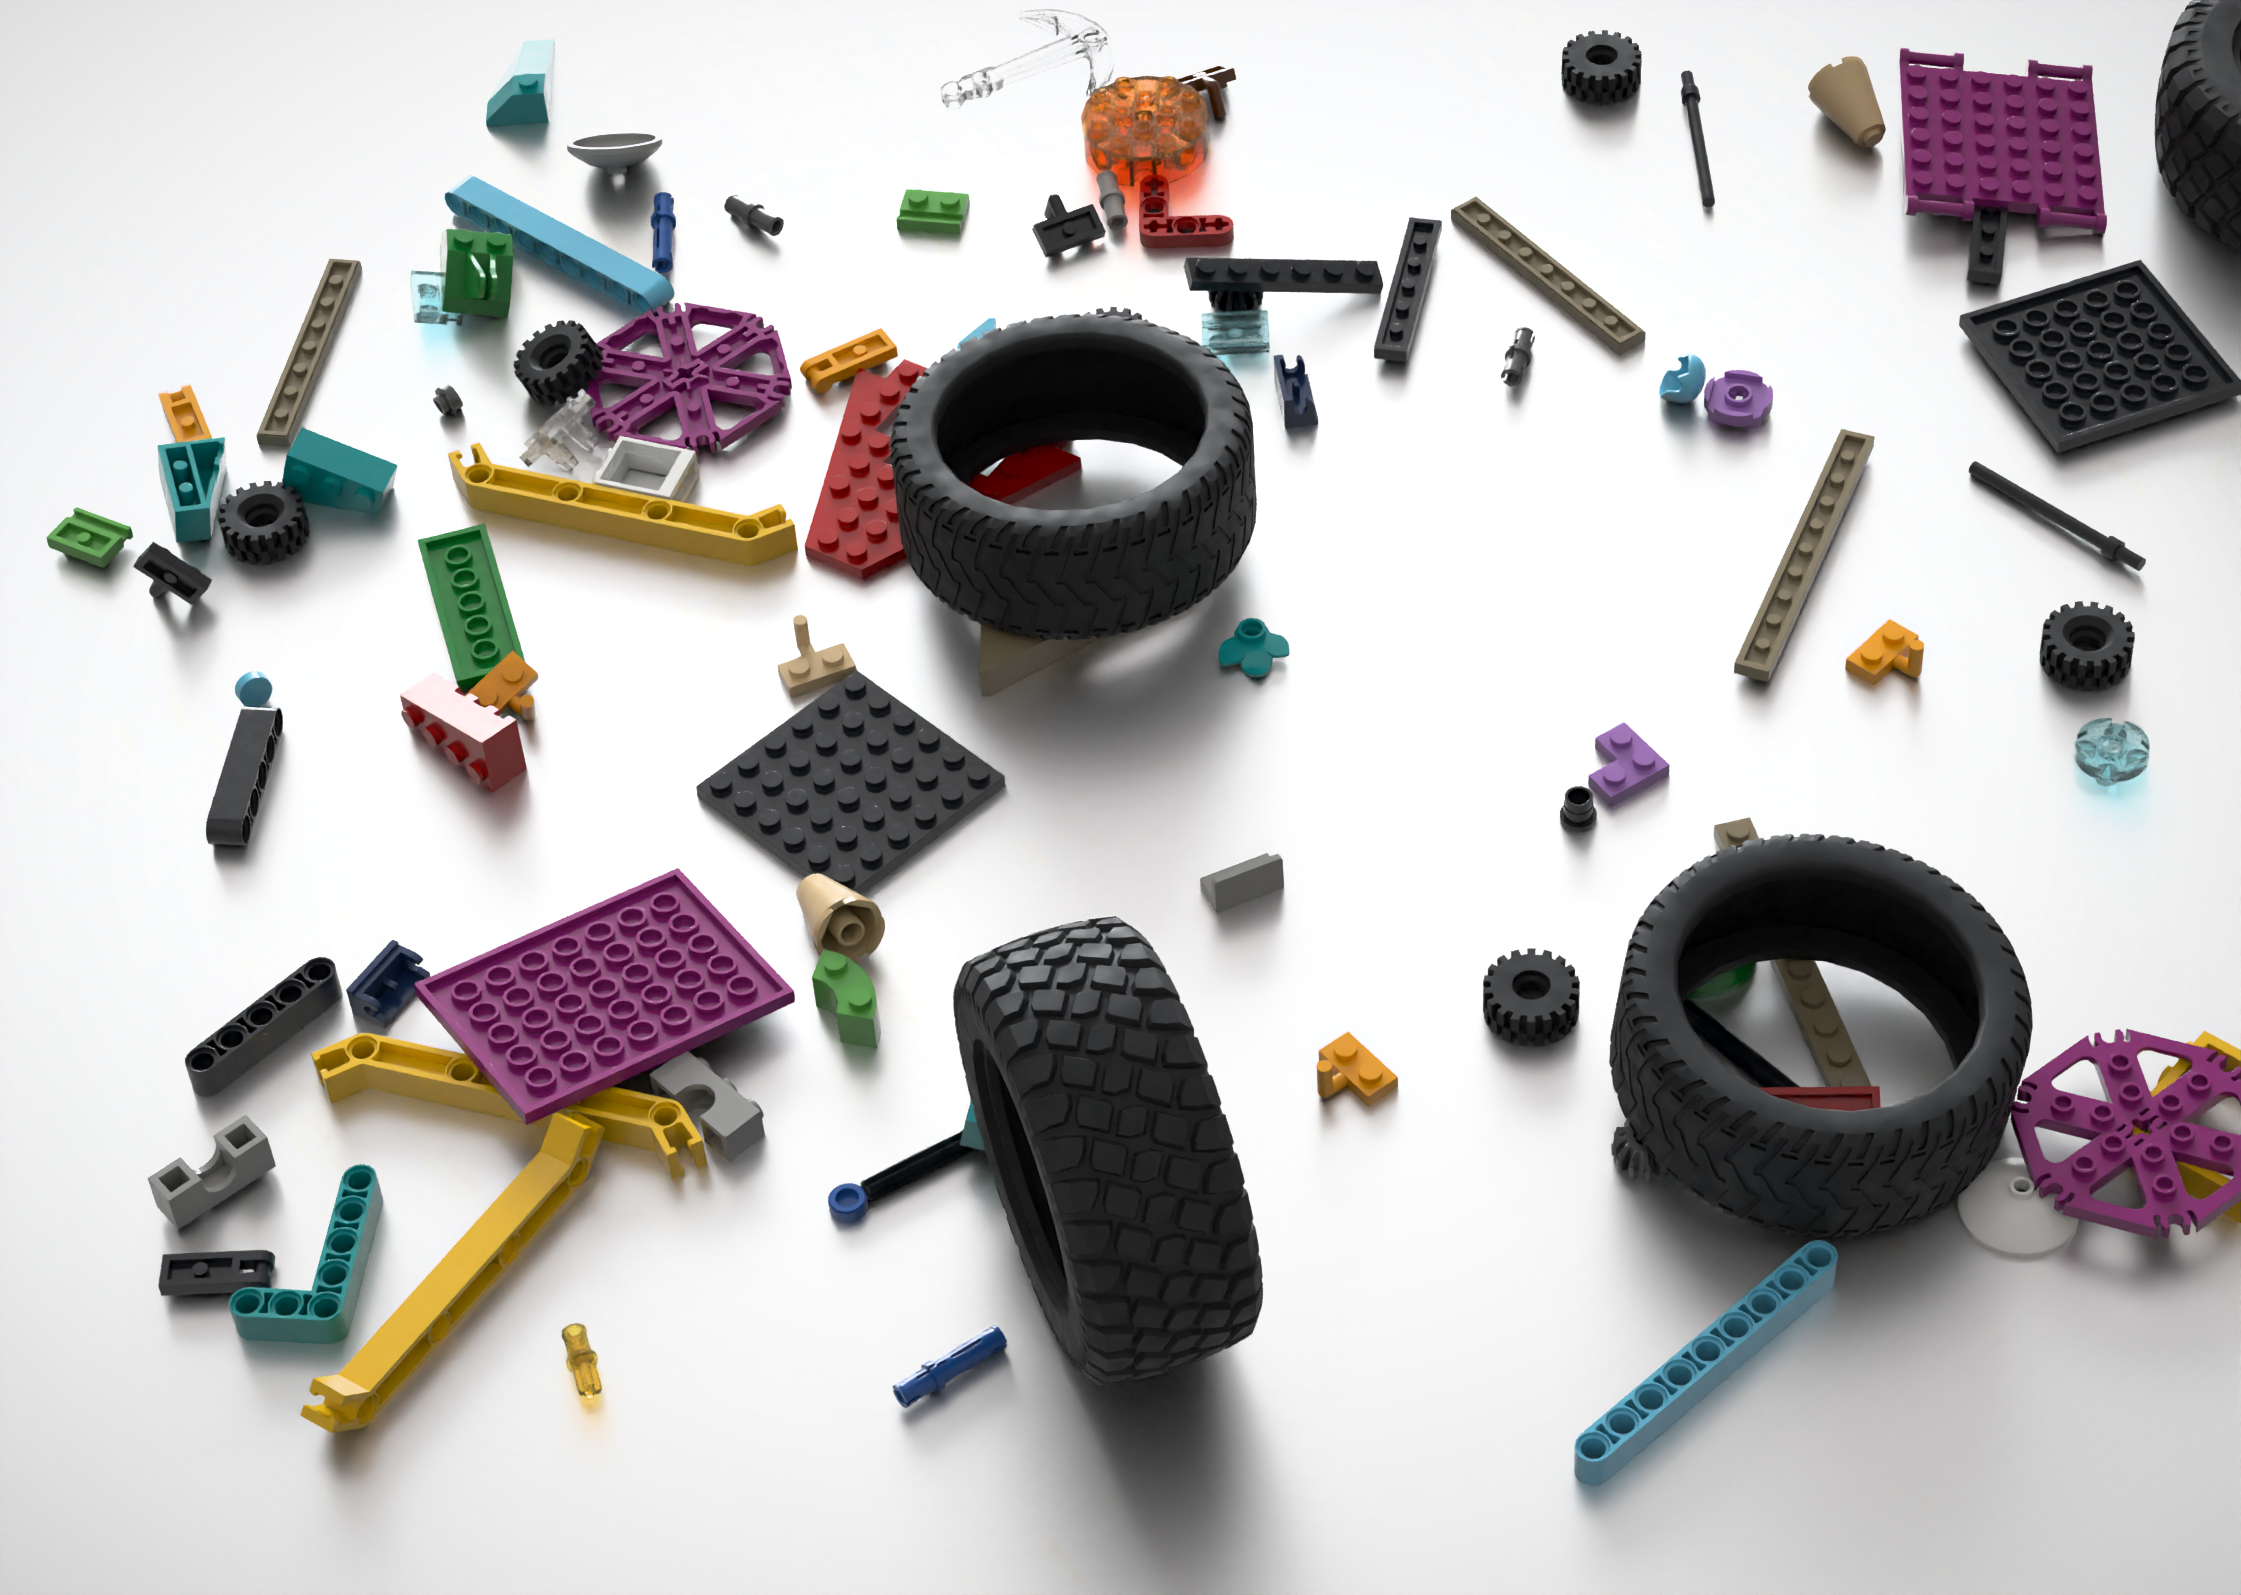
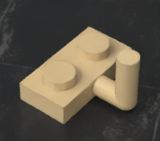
M797 615L793 618L796 644L802 657L777 665L779 677L790 698L840 682L857 670L856 664L844 643L815 652L810 642L807 617Z

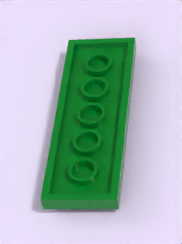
M480 524L418 539L419 550L457 686L461 690L473 688L512 650L525 661L486 525Z

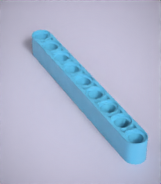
M468 175L444 194V200L448 208L457 216L489 233L498 232L512 235L513 246L641 315L651 308L654 314L657 312L658 306L663 307L674 298L675 292L672 285L662 275L476 176Z
M1821 1240L1805 1244L1581 1433L1576 1439L1574 1446V1473L1577 1479L1586 1485L1592 1486L1606 1482L1828 1293L1835 1285L1838 1254L1835 1247Z

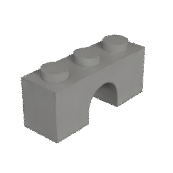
M687 1051L668 1060L650 1074L654 1096L679 1102L687 1114L695 1109H709L700 1116L704 1141L729 1162L765 1136L762 1121L764 1114L760 1106L753 1099L747 1100L739 1094L729 1079H721L716 1075L702 1057L696 1058Z
M247 1115L213 1136L216 1143L215 1153L202 1167L192 1170L179 1157L147 1178L157 1208L178 1230L276 1167L268 1137Z

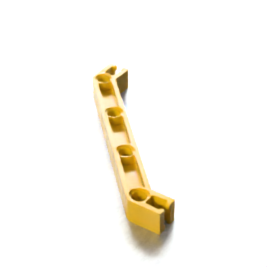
M480 442L470 445L474 464L469 467H464L460 462L463 456L459 450L448 453L453 479L468 505L476 510L748 566L757 565L798 550L795 524L791 518L786 520L787 514L781 503L747 516L492 464Z
M371 1033L357 1034L311 1053L317 1077L321 1085L325 1086L331 1103L371 1088L523 1122L466 1054ZM611 1086L555 1112L562 1113L567 1116L568 1112H577L604 1126L605 1130L601 1140L655 1151L671 1179L685 1173L682 1164H679L677 1150L682 1147H687L690 1150L697 1169L707 1165L703 1140L683 1106L675 1100ZM553 1114L531 1124L548 1128Z
M568 1112L567 1116L562 1113H554L538 1154L337 1375L313 1378L309 1391L314 1396L319 1394L324 1396V1402L316 1406L304 1405L300 1416L331 1433L358 1429L368 1425L583 1184L591 1169L605 1127L577 1112Z

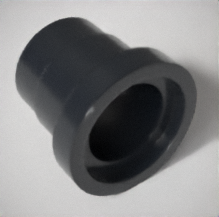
M1574 786L1565 793L1564 805L1560 810V823L1568 831L1576 833L1586 832L1592 829L1597 821V811L1593 806V795L1586 787Z

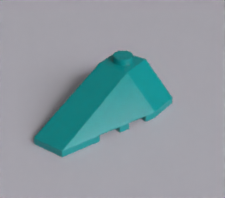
M555 39L523 41L487 102L486 127L549 123Z

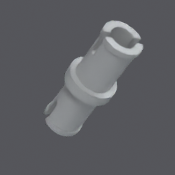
M1105 170L1096 177L1100 190L1099 204L1105 211L1107 225L1110 229L1120 230L1128 223L1124 210L1125 197L1123 192L1119 190L1117 175L1111 170Z

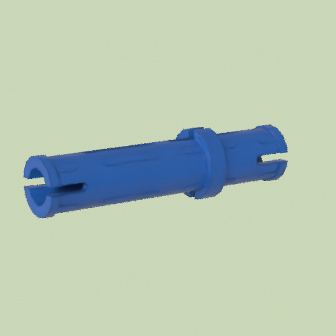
M660 192L654 196V213L651 216V227L654 229L652 268H655V271L658 273H667L673 268V230L676 227V216L673 214L674 197L667 192Z
M992 1325L981 1334L961 1344L943 1357L933 1362L928 1360L923 1363L921 1369L915 1374L892 1386L897 1401L902 1407L908 1408L925 1395L933 1391L938 1393L945 1389L946 1383L981 1363L989 1356L1007 1347V1340L1003 1332L996 1325Z

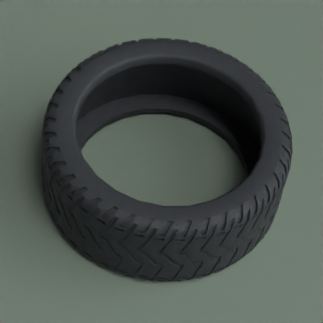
M1062 314L1055 318L1053 316L1033 318L1029 323L1023 320L1008 324L1003 330L1001 327L982 333L983 337L977 339V336L967 342L961 343V348L958 350L955 348L949 350L947 354L940 357L939 363L935 361L929 368H926L923 376H919L910 387L909 392L906 393L893 422L890 440L901 543L908 562L926 588L930 589L932 594L938 597L942 603L946 602L950 609L957 611L962 616L964 614L968 615V619L973 622L976 621L984 626L986 623H989L992 629L1001 630L1005 633L1013 630L1019 636L1036 638L1037 635H1040L1042 639L1063 640L1065 636L1069 640L1091 639L1092 636L1103 638L1118 635L1120 632H1133L1134 630L1143 629L1147 625L1152 626L1161 621L1168 620L1171 616H1176L1184 610H1188L1194 604L1209 596L1233 572L1250 543L1256 524L1257 495L1253 420L1249 402L1239 382L1224 362L1197 341L1192 340L1186 335H1181L1175 330L1144 320H1133L1129 317L1107 316L1105 314H1084L1082 316L1080 314ZM1106 440L1134 444L1161 453L1182 466L1178 473L1150 491L1123 502L1080 510L1047 511L1012 506L986 497L968 486L976 475L1001 459L1028 448L1061 441Z
M1809 833L1800 834L1799 837H1794L1793 834H1785L1783 836H1771L1768 840H1764V837L1756 838L1753 841H1745L1740 846L1735 844L1728 846L1729 848L1725 850L1721 849L1716 854L1708 855L1702 861H1697L1690 868L1682 871L1679 877L1676 876L1659 892L1660 894L1653 898L1644 911V915L1639 918L1632 933L1623 965L1610 1035L1609 1064L1612 1068L1613 1087L1618 1094L1617 1098L1625 1118L1629 1119L1628 1123L1638 1141L1642 1142L1643 1148L1650 1153L1656 1164L1659 1163L1662 1170L1666 1173L1668 1172L1675 1182L1684 1186V1189L1697 1194V1198L1706 1201L1710 1206L1722 1208L1723 1212L1730 1216L1738 1217L1737 1219L1743 1221L1751 1220L1752 1224L1760 1227L1764 1226L1771 1230L1781 1229L1782 1232L1789 1234L1797 1233L1798 1235L1805 1236L1812 1234L1817 1237L1856 1236L1858 1234L1865 1235L1871 1232L1876 1233L1893 1229L1902 1224L1905 1225L1918 1220L1928 1213L1939 1209L1968 1188L1970 1183L1986 1168L2000 1145L2028 1057L2033 1029L2032 1001L2025 973L2011 942L1993 916L1986 912L1983 905L1977 902L1975 897L1965 892L1963 887L1955 883L1948 876L1941 875L1934 867H1930L1920 860L1915 861L1912 856L1900 853L1898 850L1892 848L1886 850L1883 845L1877 843L1873 844L1865 840L1856 842L1854 838L1840 837L1838 835H1830L1828 838H1825L1823 834L1809 835ZM1786 958L1824 961L1862 972L1899 992L1926 1016L1944 1041L1955 1072L1927 1093L1893 1106L1857 1111L1811 1108L1771 1096L1734 1075L1705 1048L1689 1024L1682 1004L1692 992L1715 976L1749 963Z

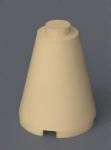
M1857 56L1840 58L1843 63L1835 67L1831 63L1827 64L1812 77L1807 89L1810 92V95H1808L1810 101L1857 145L1861 147L1877 145L1883 139L1886 126L1866 64Z
M812 874L801 881L796 891L797 900L814 946L820 956L823 949L843 954L857 963L858 961L855 958L862 956L864 953H867L869 956L876 950L884 936L885 920L881 915L879 907L872 900L823 874Z

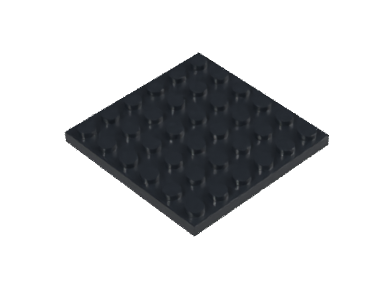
M2141 259L1960 315V328L2057 453L2241 395V380Z
M855 670L697 785L696 791L697 797L804 878L812 874H823L862 895L996 794L1006 784L1003 774L858 670Z

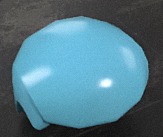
M1689 352L1685 357H1678V361L1681 362V368L1667 370L1664 374L1658 393L1661 399L1683 405L1691 403L1702 392L1706 381V368L1696 354Z

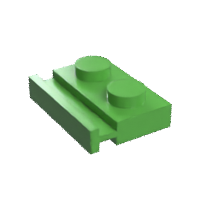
M906 189L899 209L900 214L896 218L897 229L961 234V227L964 225L970 206L969 194Z
M75 507L73 509L74 514L71 517L67 516L46 537V540L51 549L104 568L125 547L124 542L127 539L131 540L134 536L130 526Z

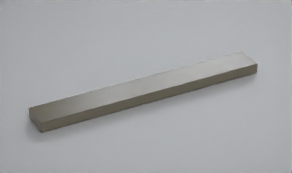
M1477 196L1451 209V219L1616 353L1620 355L1645 341L1646 332Z
M329 258L256 434L259 445L291 447L361 274L362 265L360 260Z

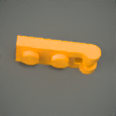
M880 328L805 360L800 366V372L805 379L811 381V386L817 393L823 394L828 392L833 384L856 375L859 368L868 370L898 357V350L895 343Z
M190 383L180 386L181 390L168 393V390L158 393L161 407L166 415L176 443L212 438Z

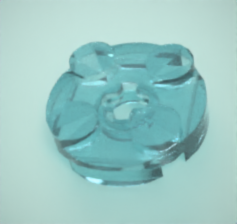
M2112 718L2096 719L2085 724L2078 732L2074 745L2073 757L2077 765L2086 774L2094 777L2096 782L2102 786H2113L2117 782L2137 777L2148 767L2150 748L2147 735L2137 725L2125 720L2124 725L2111 723ZM2108 747L2111 750L2119 749L2117 753H2110L2105 748Z

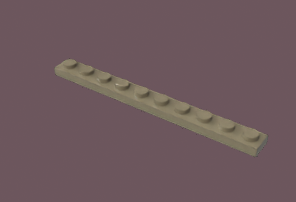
M1841 428L1735 660V674L1769 682L1873 450L1875 436Z
M1750 817L1714 825V837L1720 850H1725L1729 848L1728 846L1735 844L1740 846L1745 841H1753L1759 838ZM1789 958L1770 960L1825 1086H1872L1816 962Z

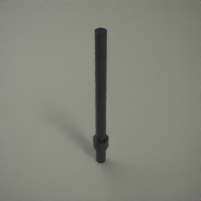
M1685 70L1680 75L1682 82L1680 96L1682 104L1686 106L1702 204L1705 207H1712L1715 204V196L1699 110V103L1701 101L1700 91L1695 85L1693 72Z
M1977 461L1970 465L1968 472L1971 475L2101 549V554L2112 561L2118 559L2137 571L2142 570L2145 566L2146 559L2126 548L2125 543L2118 538L2103 535Z

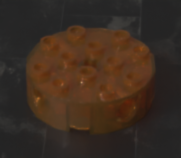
M1144 75L1118 77L1113 83L1091 94L1080 116L1086 163L1097 174L1105 170L1113 171L1117 175L1119 185L1134 186V182H1140L1144 177L1153 174L1164 176L1170 184L1194 172L1205 161L1208 153L1210 129L1205 99L1192 86L1178 81L1174 76Z

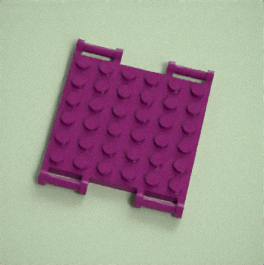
M1899 47L1897 53V81L1905 215L1916 216V213L1956 216L1961 217L1963 221H1972L1975 205H1980L1981 209H1984L1985 206L1998 207L1997 211H2001V207H2007L2008 212L2036 214L2038 228L2048 229L2049 225L2093 229L2094 233L2104 234L2107 227V214H2105L2092 83L2093 65L2082 64L2081 67L2041 64L2038 63V60L2027 59L2025 76L2007 75L1984 71H1965L1964 53L1954 52L1953 55L1914 52L1910 51V48ZM1920 65H1924V66H1935V67H1946V68L1923 67V66H1920ZM2051 78L2072 79V80H2074V81H2071V80H2060V79H2051Z

